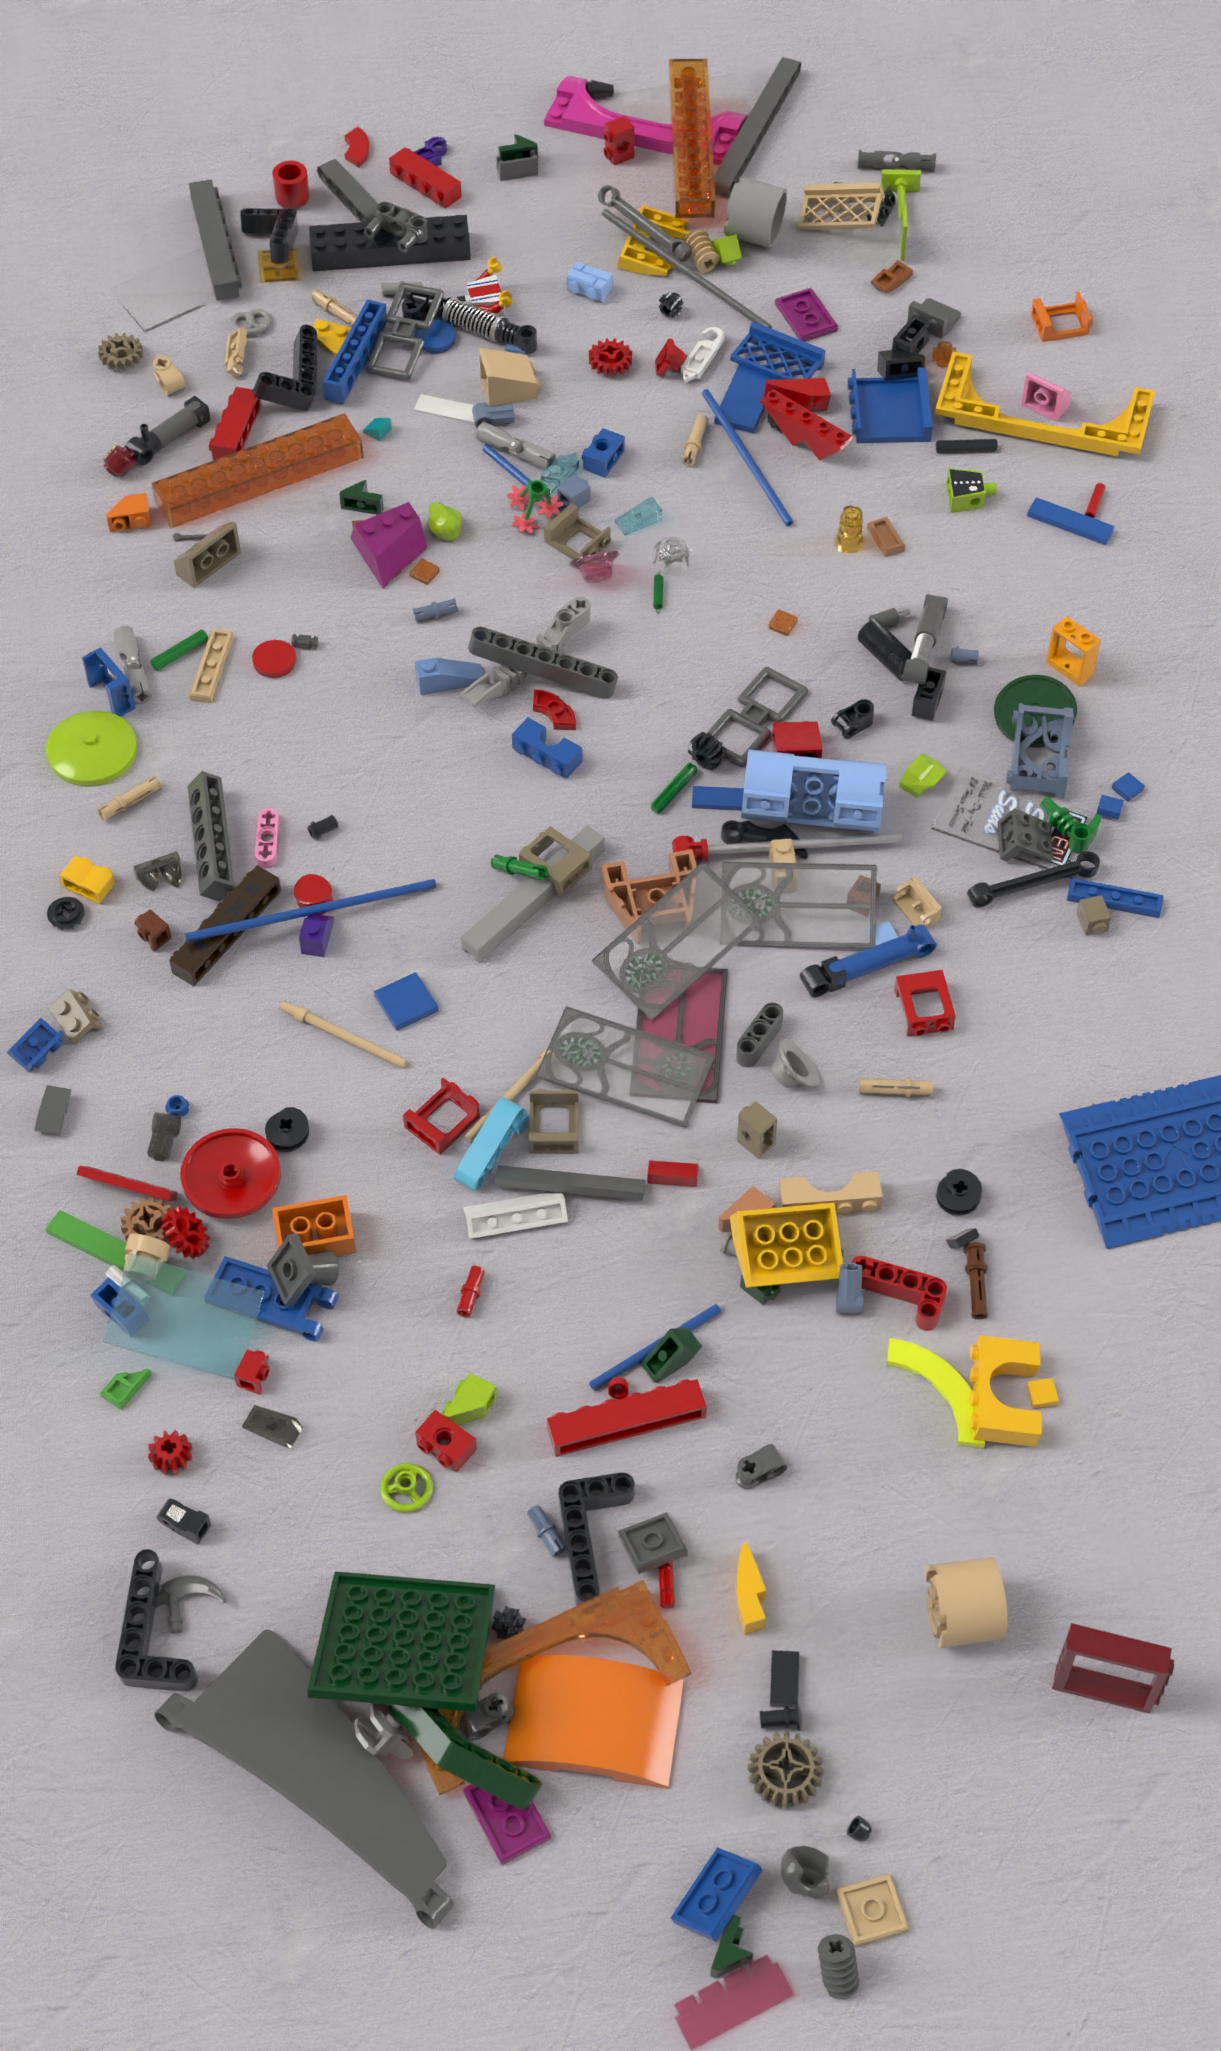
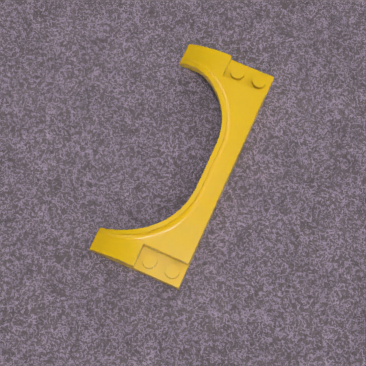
M952 352L935 408L936 415L955 418V425L1117 457L1119 451L1140 455L1155 395L1154 390L1135 387L1126 409L1117 418L1103 425L1083 422L1080 429L1058 427L1014 418L1000 413L1001 406L985 403L973 387L971 379L973 355Z

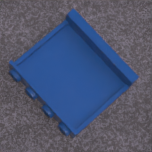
M926 367L918 368L917 377L885 380L884 378H856L855 369H852V375L848 377L847 386L848 390H851L849 392V405H853V407L850 408V418L854 420L852 422V435H856V443L931 442L933 423Z

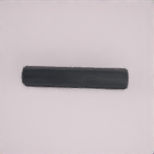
M997 439L938 440L935 445L937 453L997 451L998 447Z

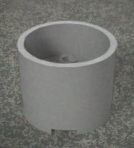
M740 176V183H735L726 211H728L727 220L729 221L724 224V235L731 236L737 234L738 240L772 248L783 222L787 204V189Z

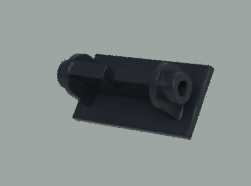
M890 186L884 192V202H881L877 222L879 221L881 227L885 224L896 203V197L892 193ZM868 214L867 220L871 221L872 216Z

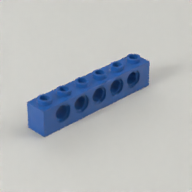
M366 300L322 381L324 400L344 404L374 348L379 333L384 330L387 324L385 303Z

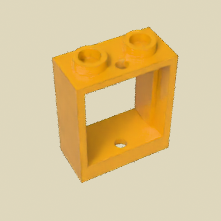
M1066 616L1052 628L1046 663L1080 687L1094 675L1101 639ZM1067 641L1084 652L1082 659L1065 648Z

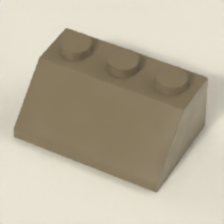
M233 521L221 525L201 541L195 543L189 550L179 555L174 560L176 575L195 588L241 553L237 524Z

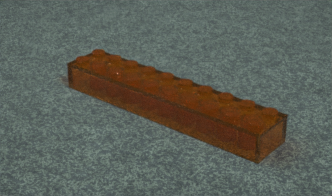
M669 59L668 83L675 218H714L716 200L707 59Z
M343 413L152 482L154 500L170 528L362 459L364 458L362 439L346 414Z

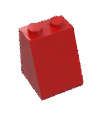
M818 721L773 723V752L822 759L823 748Z

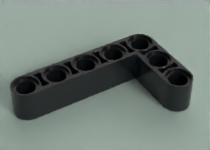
M271 208L242 209L240 211L241 231L247 234H272L269 241L271 262L275 264L287 263L298 233L297 211L294 209Z
M302 325L294 340L293 379L270 372H261L253 388V394L257 398L305 411L309 409L316 394L317 331L313 326Z
M625 1472L569 1480L562 1483L559 1487V1508L575 1602L577 1607L583 1612L595 1611L600 1604V1589L586 1511L622 1506L633 1501L635 1481L630 1474ZM620 1486H626L629 1488L625 1492L617 1490V1488ZM594 1490H600L603 1492L599 1496H594L591 1494V1492ZM568 1494H573L577 1496L573 1500H568L565 1498V1496ZM577 1518L581 1522L578 1524H571L568 1521L570 1519ZM576 1543H582L585 1545V1547L582 1549H576L573 1547V1545ZM579 1568H587L590 1570L586 1574H580L577 1572ZM584 1593H592L594 1597L591 1599H584L581 1597V1595Z
M144 1549L134 1559L115 1670L121 1682L129 1687L189 1691L198 1682L196 1670L189 1660L147 1656L162 1575V1565L156 1552ZM148 1561L155 1562L150 1569L142 1568ZM143 1587L150 1588L149 1592L145 1595L137 1594ZM136 1614H146L143 1620L138 1622L133 1621V1618ZM132 1640H141L137 1647L128 1648ZM127 1667H136L135 1671L132 1674H123L124 1670ZM154 1669H163V1672L160 1676H150L151 1672ZM186 1670L191 1672L187 1679H177L180 1672Z

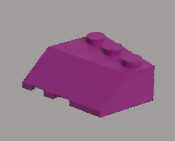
M410 502L363 520L353 526L351 540L382 588L387 586L393 577L398 576L404 567L411 564L427 549L420 518Z

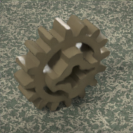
M115 333V337L107 336L108 341L102 340V345L98 346L99 359L102 361V365H107L108 369L115 367L116 371L119 368H123L125 371L127 366L134 368L133 363L139 364V358H143L142 343H140L139 338L134 339L132 334L127 337L126 333H123L122 336Z

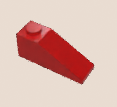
M825 378L766 380L762 395L764 398L769 391L774 389L810 411H827L831 398Z

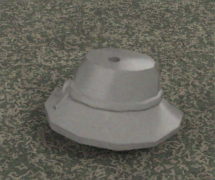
M782 1039L778 1045L780 1054L771 1066L775 1078L785 1087H794L800 1084L806 1087H816L820 1078L815 1065L790 1039Z

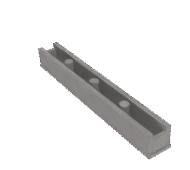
M588 825L571 839V841L591 854L592 862L604 853L605 837ZM562 847L546 863L550 866L557 864L569 851ZM528 877L460 937L462 950L465 953L467 951L476 957V961L480 963L556 895L553 882L546 877L544 880Z

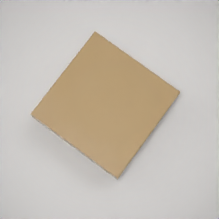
M890 1873L836 1889L835 1893L854 1947L909 1931Z

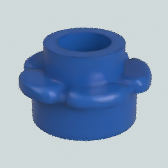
M174 1095L168 1099L165 1110L169 1113L170 1117L179 1118L189 1112V1102L181 1095Z

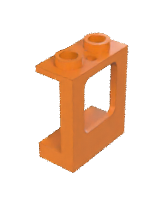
M1076 292L1075 302L1048 307H1044L1041 298L1033 299L1031 317L1042 342L1089 335L1090 326L1093 325V318L1088 313L1086 301L1082 299L1080 292ZM1075 314L1081 328L1056 331L1050 320V317Z

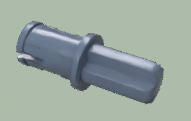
M534 1506L529 1509L527 1515L538 1532L537 1537L542 1538L552 1557H556L557 1552L559 1555L562 1554L567 1547L555 1530L556 1525L551 1524L541 1506Z

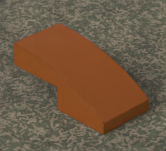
M897 260L888 270L883 268L871 280V284L884 293H889L907 281L913 275V269Z

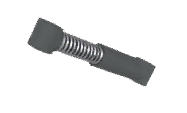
M926 594L923 612L914 638L915 646L911 660H906L903 681L925 685L929 669L928 660L931 650L936 644L942 620L945 617L948 598Z

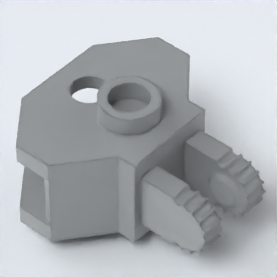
M370 1703L368 1705L371 1710L370 1719L358 1717L354 1721L356 1737L363 1747L373 1755L382 1754L386 1757L389 1753H392L402 1760L412 1758L414 1752L412 1739L403 1731L399 1720L389 1710L387 1705Z

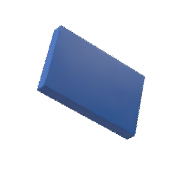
M717 1847L671 1916V1920L683 1928L716 1942L763 1869L757 1863Z

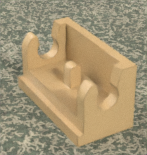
M916 876L896 888L898 893L893 896L892 901L912 925L921 924L929 928L940 922L942 907Z

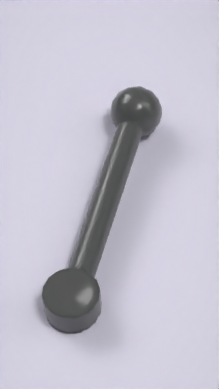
M175 533L173 539L175 542H179L182 539H203L209 534L181 535L180 533Z

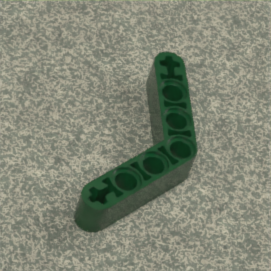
M388 1705L389 1710L440 1768L521 1810L528 1809L542 1786L541 1781L533 1774L464 1739L438 1709Z

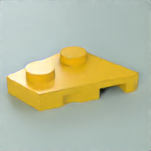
M316 319L313 324L317 331V343L325 351L330 350L335 358L351 327L321 319Z

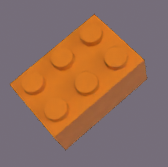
M347 1195L272 1208L278 1249L289 1234H298L307 1255L324 1251H332L336 1256L357 1253Z

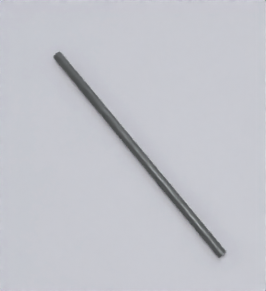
M603 210L602 216L746 318L752 322L772 328L771 324L609 210Z

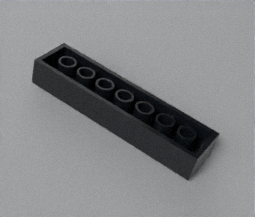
M467 215L427 217L428 239L423 243H414L407 252H402L398 248V242L403 237L396 236L384 229H381L374 238H368L364 233V228L370 222L309 226L313 271L471 260Z

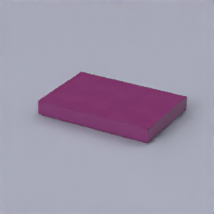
M812 288L775 299L776 307L799 340L806 342L838 331V325Z
M473 1784L462 1789L501 1866L551 1839V1834L533 1801L527 1810H521Z

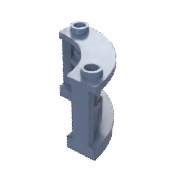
M1019 703L1018 711L1014 710L1012 724H1016L1012 765L1011 770L1007 771L1006 783L1010 784V791L1015 792L1016 788L1055 793L1056 797L1065 798L1069 758H1067L1068 750H1065V747H1070L1074 719L1073 708L1057 709ZM1025 714L1041 715V726L1038 728L1037 721L1032 718V726L1027 727L1024 723ZM1046 716L1062 718L1049 723L1046 722ZM1022 733L1024 736L1027 737L1020 744V736ZM1047 733H1050V739L1053 736H1056L1058 738V741L1056 743H1051L1048 739ZM1042 736L1044 745L1050 751L1058 753V756L1046 759L1039 768L1030 760L1025 751L1034 741ZM1018 757L1023 765L1018 766ZM1047 765H1053L1055 767V770H1050L1048 768L1047 772L1044 771ZM1024 772L1027 776H1019V774Z

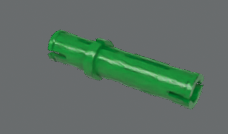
M496 854L491 859L493 869L506 871L505 873L510 875L520 874L538 880H544L545 877L543 876L547 877L548 875L546 866L521 861L514 856L504 857Z

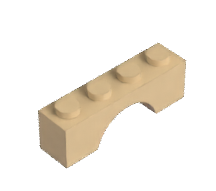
M879 1171L853 1173L850 1183L843 1189L835 1192L820 1191L812 1187L805 1177L779 1178L780 1208L835 1203L836 1213L847 1214L851 1211L872 1212L881 1209L882 1191Z

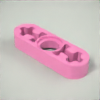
M272 808L263 809L258 815L255 858L257 865L262 868H270L277 861L280 820L278 812ZM268 818H271L270 826L266 824ZM264 835H272L274 837L271 841H263L261 839ZM265 850H268L269 855L264 859Z

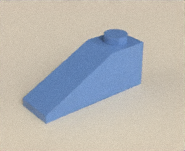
M443 658L415 661L416 679L421 695L468 687L484 675L481 664Z

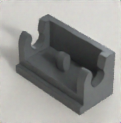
M535 150L530 151L529 158L505 162L501 160V156H496V169L500 181L538 175V158L535 155Z

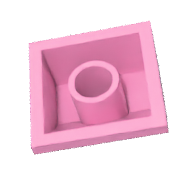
M1028 372L1025 377L1021 405L1057 422L1069 408L1072 392Z

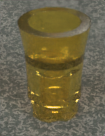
M852 505L843 508V513L840 515L838 532L834 540L836 548L843 553H856L864 546L862 510Z

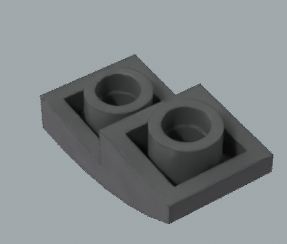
M51 1085L46 1086L34 1130L36 1132L60 1136L65 1113L67 1114L71 1089Z

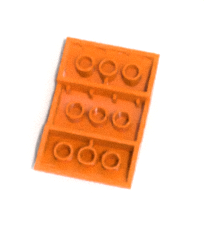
M532 1655L521 1657L513 1701L515 1711L509 1723L503 1759L518 1767L558 1772V1769L610 1776L613 1777V1781L668 1789L684 1680L650 1668L601 1658L573 1655Z

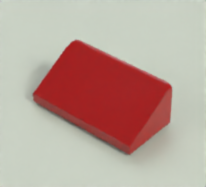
M649 1160L648 1184L697 1187L698 1164Z

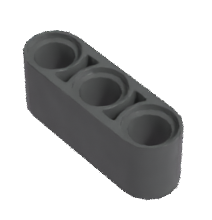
M775 1002L765 1004L740 1037L736 1050V1061L739 1065L743 1067L754 1066L781 1030L783 1023V1008L781 1005Z

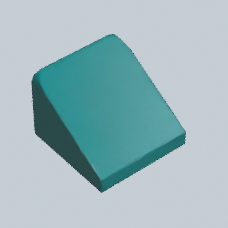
M388 417L374 418L363 429V433L380 441L392 429L391 419Z

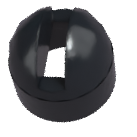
M856 1816L847 1829V1835L859 1842L869 1839V1833L872 1832L871 1825L861 1816Z

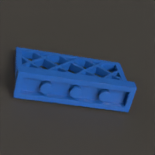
M753 322L750 325L749 333L731 354L730 361L777 380L795 379L792 376L802 375L803 379H810L817 369L821 370L823 368L826 350ZM749 342H750V343H753V344H755V346H750V347H749V344H748V343H749ZM768 349L770 351H773L774 353L767 354L766 350ZM762 351L763 355L753 356L752 352ZM748 353L749 355L746 358L739 357L740 354ZM784 357H788V358H791V359H793V360H787V361H785ZM780 358L781 362L771 363L770 359ZM766 360L767 364L765 365H759L756 363L758 361ZM802 364H806L811 367L803 368ZM794 365L799 367L796 370H789L788 366ZM784 367L785 372H777L774 369Z

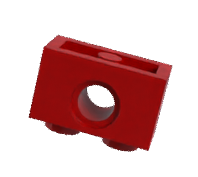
M626 116L605 123V132L603 133L605 148L603 152L605 157L614 166L634 158L635 127Z
M434 1410L415 1432L417 1447L425 1454L431 1453L444 1468H452L456 1472L461 1469L477 1450L476 1438L437 1410ZM442 1440L450 1441L448 1445L438 1444Z

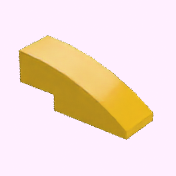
M747 1542L743 1543L741 1547L736 1579L738 1614L744 1635L764 1629L766 1621L760 1602L765 1601L766 1588Z

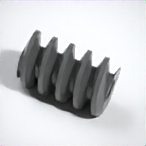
M833 1934L824 1937L819 1942L817 1949L824 1987L827 1989L830 1997L835 1999L850 1998L856 1994L860 1983L854 1944L843 1935Z

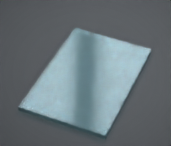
M130 1253L114 1308L108 1321L103 1343L235 1380L234 1374L248 1349L256 1318L260 1312L259 1308L264 1291Z

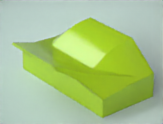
M925 753L920 754L906 769L900 780L899 788L918 798L925 789L934 787L948 771L932 757Z

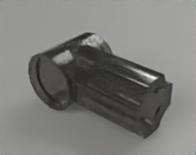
M154 1113L152 1136L147 1151L148 1157L162 1162L169 1159L174 1138L178 1137L180 1133V1115Z

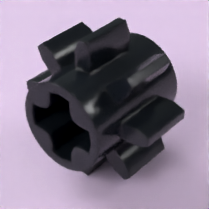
M669 291L659 299L661 304L658 307L664 316L674 318L675 315L679 316L683 311L681 306L684 302L679 294Z
M505 1606L502 1613L496 1610L493 1616L495 1621H493L491 1629L496 1630L498 1639L501 1638L512 1642L515 1635L517 1637L522 1636L526 1618H521L520 1609Z

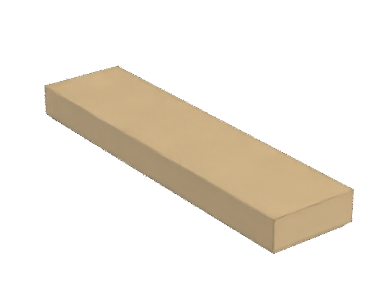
M211 630L190 692V700L212 703L234 638L233 631Z

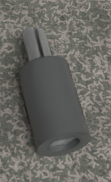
M895 608L876 612L869 616V621L876 619L886 628L898 624L900 618L909 616L910 610L905 608L896 611Z

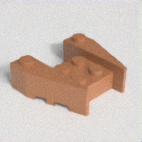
M693 850L674 852L669 855V874L629 880L624 861L602 864L601 882L605 899L626 930H628L696 870L697 865ZM697 875L647 919L653 927L683 922L685 930L691 926ZM642 924L630 934L637 945H641V929L645 928Z

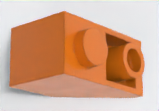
M141 493L123 497L106 514L109 531L115 532L152 526L147 494Z

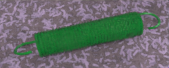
M660 570L659 574L654 576L653 607L656 609V612L657 609L663 607L664 577L660 575Z

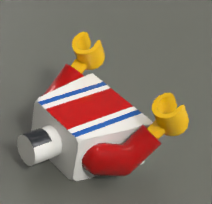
M492 257L488 261L490 268L486 269L473 282L467 283L466 295L458 296L456 300L463 301L488 312L490 311L499 316H505V306L510 307L512 305V295L507 290L501 291L497 276L493 275V273L501 272L502 265L496 257Z

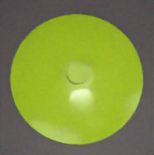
M97 710L80 712L64 719L52 730L46 744V755L53 772L62 780L78 786H98L119 778L131 767L137 754L135 733L129 723L116 714Z

